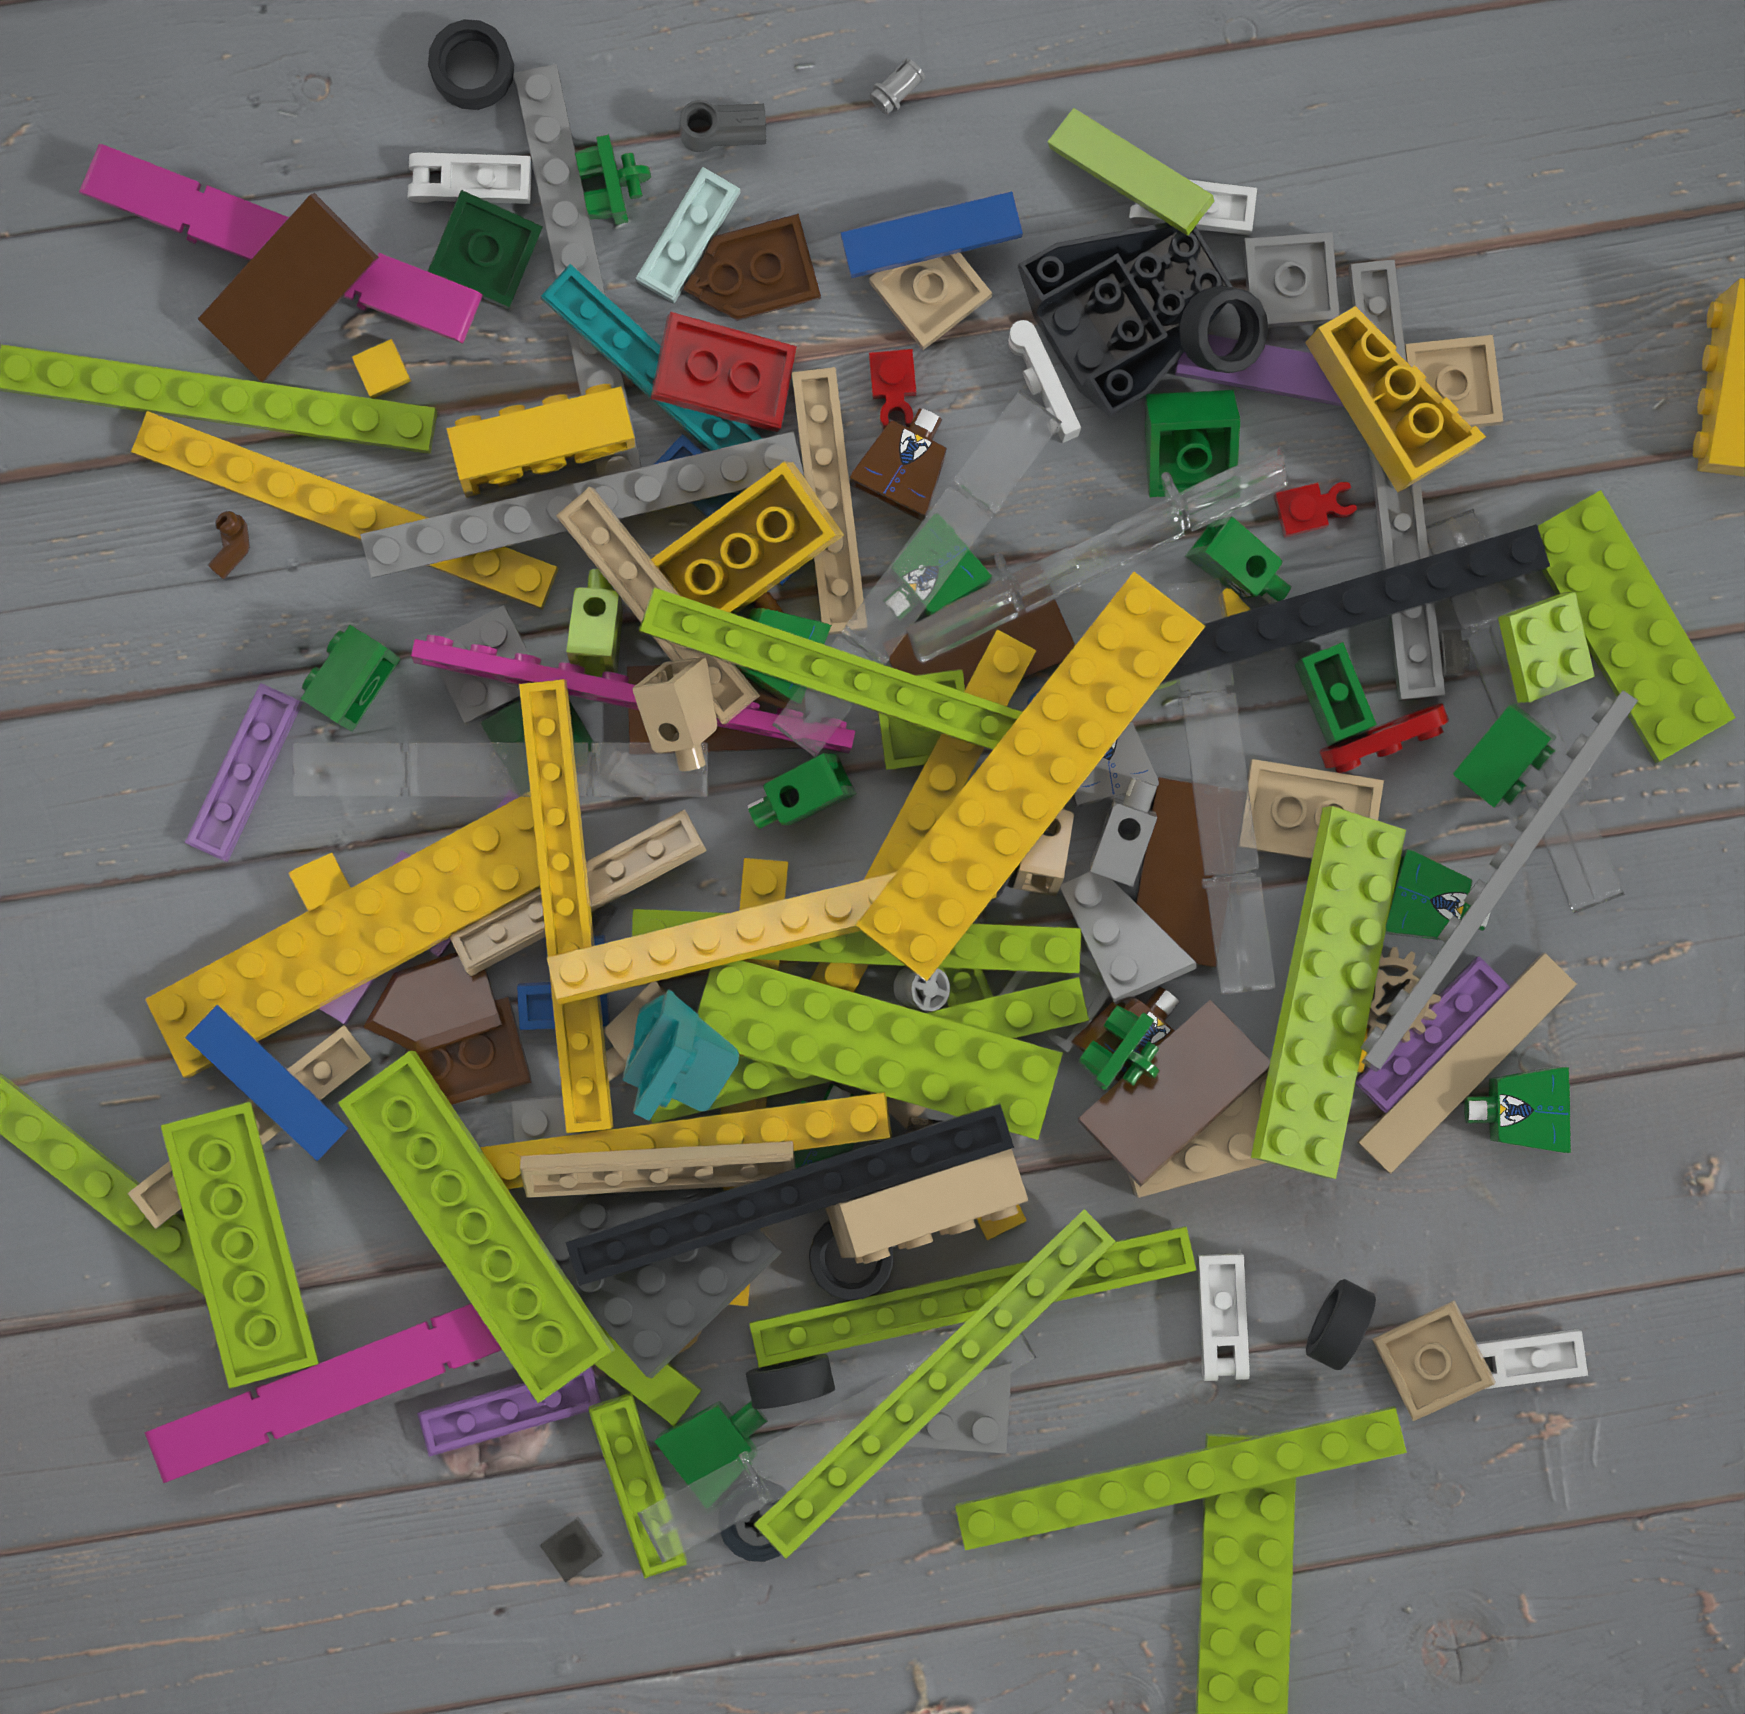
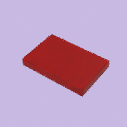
M670 312L666 319L650 399L778 432L782 426L797 346Z

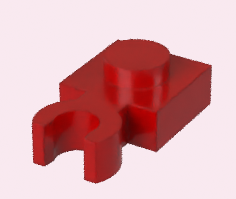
M913 349L870 352L869 364L873 399L885 398L886 400L880 411L882 428L885 429L888 425V416L895 410L901 411L904 414L905 425L910 427L913 421V410L909 403L904 401V397L916 396Z
M1318 482L1275 493L1273 497L1284 538L1327 528L1329 525L1327 514H1332L1339 518L1352 515L1357 510L1356 505L1342 507L1336 500L1338 493H1344L1351 489L1350 482H1339L1328 493L1322 495Z

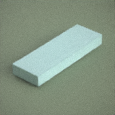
M702 167L638 273L636 282L668 301L675 303L711 240L740 195V188Z

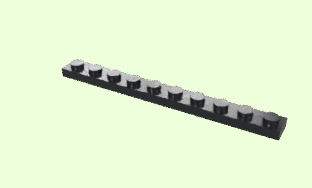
M1535 524L1203 624L1205 628L1160 685L1545 570L1550 567V563L1538 526Z
M1001 1103L587 1234L565 1243L578 1284L581 1286L1012 1149L1014 1144Z

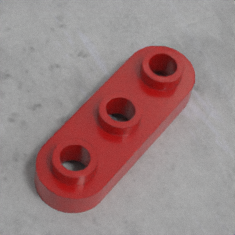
M1444 704L1432 705L1371 728L1368 731L1333 745L1326 746L1319 750L1325 768L1334 767L1336 773H1343L1362 765L1360 758L1376 752L1377 757H1384L1403 749L1401 742L1417 736L1418 741H1424L1444 733L1442 726L1449 722V718Z

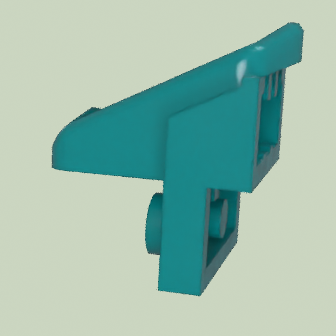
M670 990L640 1008L633 1048L627 1057L622 1079L638 1088L633 1113L650 1121L658 1106L666 1108L672 1098L698 1111H707L712 1106L739 1061L738 1050L699 1018V1015Z

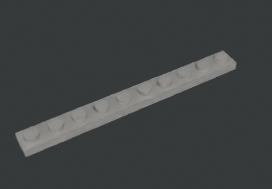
M557 64L515 72L514 77L556 278L571 264L606 295L584 199V190L577 166L576 152ZM566 322L581 396L586 395V389L600 384H611L612 388L622 386L635 437L622 372ZM636 437L635 448L595 459L598 478L642 467Z
M1395 259L1351 264L1348 271L1352 306H1356L1397 347L1395 351L1406 361ZM1369 447L1383 570L1428 557L1429 551L1420 480L1397 493ZM1435 603L1388 616L1398 701L1444 696L1445 688Z
M789 432L360 534L370 576L371 578H376L568 532L556 515L588 487L596 490L618 519H623L745 490L784 461L794 462L801 474H804L794 432Z
M1622 691L1614 701L1609 697L1604 699L1591 718L1598 723L1589 737L1583 733L1578 736L1566 753V756L1572 759L1563 774L1555 769L1540 791L1547 796L1538 810L1529 806L1515 826L1517 830L1522 832L1512 847L1504 842L1489 863V865L1496 869L1487 883L1478 879L1464 899V902L1469 904L1470 907L1460 920L1453 915L1438 936L1439 939L1445 942L1435 957L1427 952L1412 973V975L1419 979L1410 993L1401 989L1388 1007L1387 1012L1393 1015L1385 1029L1382 1030L1375 1026L1361 1046V1049L1367 1052L1361 1061L1363 1064L1375 1072L1381 1069L1638 701L1625 691Z

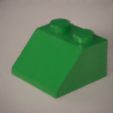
M1234 389L1148 394L1145 396V446L1149 498L1237 493L1240 415Z
M349 625L345 632L339 630L331 639L326 649V652L330 655L321 669L318 667L313 668L304 680L302 689L305 693L301 700L337 724L353 732L401 658L381 643Z

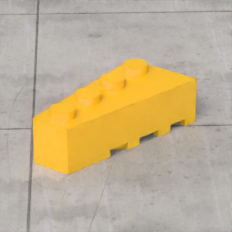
M1739 278L1716 298L1715 302L1712 301L1708 309L1707 328H1712L1711 345L1705 347L1702 359V370L1707 371L1708 374L1706 388L1701 389L1698 398L1697 411L1698 414L1703 415L1702 430L1696 433L1694 439L1693 457L1698 458L1697 471L1745 477V279Z
M1356 306L1318 327L1305 342L1397 493L1468 452L1486 438L1476 426L1471 427L1457 413L1459 409L1447 397L1443 399L1424 380L1426 376L1415 365L1411 367L1395 351L1397 347Z
M600 384L586 389V395L569 399L567 394H559L542 400L541 406L525 409L524 405H513L499 410V416L482 420L480 415H472L456 420L454 427L446 429L465 497L468 498L481 494L479 485L484 483L498 484L499 487L518 483L517 479L523 476L524 471L532 470V473L542 475L558 471L567 465L565 459L574 457L576 463H585L635 448V437L622 386L612 388L611 384Z

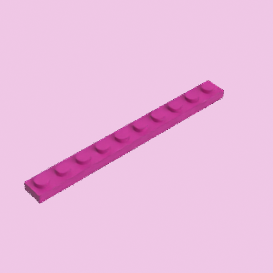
M427 635L426 641L414 640L411 657L415 664L516 685L564 679L567 680L569 696L639 710L632 689L635 685L629 684V677L622 674L603 672L601 678L584 674L585 668L575 664L561 662L557 669L540 665L541 659L532 655L516 653L514 659L496 656L497 649L484 645L471 644L470 650L452 647L453 640L436 635ZM755 702L749 704L727 724H722L716 717L717 726L804 743L808 746L847 754L852 749L855 735L854 730L846 729V722L838 719L822 717L820 723L802 720L803 713L795 710L778 708L776 714L759 711L760 705Z

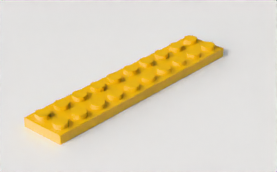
M1134 571L858 920L855 927L927 982L1199 636L1205 625Z
M530 791L329 899L322 906L303 913L146 998L149 1009L182 1076L189 1079L214 1065L185 1037L216 1005H219L256 1041H259L450 938V935L540 888Z

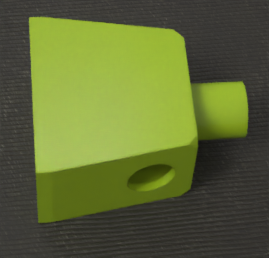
M599 569L589 571L587 588L579 587L574 590L566 653L570 664L585 668L584 674L602 678L603 672L618 673L623 606L620 595L614 590Z

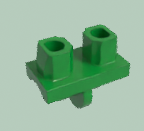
M609 134L596 137L598 146L589 147L575 153L581 180L603 175L605 177L607 188L584 193L589 219H608L613 217L616 225L628 223L621 187L628 188L630 199L642 197L640 184L651 178L650 168L645 165H636L634 153H625L621 155L623 168L617 170Z
M1116 1006L1103 1025V1028L1122 1040V1043L1115 1053L1112 1054L1093 1040L1079 1059L1081 1065L1096 1077L1095 1085L1106 1091L1126 1061L1131 1066L1123 1076V1080L1134 1086L1142 1073L1152 1079L1156 1078L1160 1071L1151 1063V1060L1159 1048L1148 1041L1140 1054L1134 1051L1154 1021L1153 1018L1144 1012L1138 1017L1134 1013Z

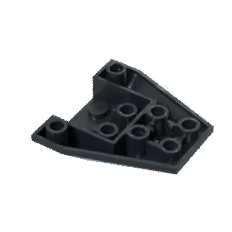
M1167 222L1058 242L1018 265L1034 319L1078 391L1109 417L1147 396L1185 351L1181 345L1180 323L1183 311L1192 297L1206 288L1217 286L1233 287L1196 226L1187 236ZM1227 303L1221 304L1215 309L1210 317L1209 324Z

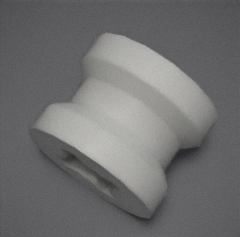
M904 967L899 971L894 980L895 997L906 1008L935 1011L940 1009L949 997L950 984L948 977L938 968L927 982L908 967Z

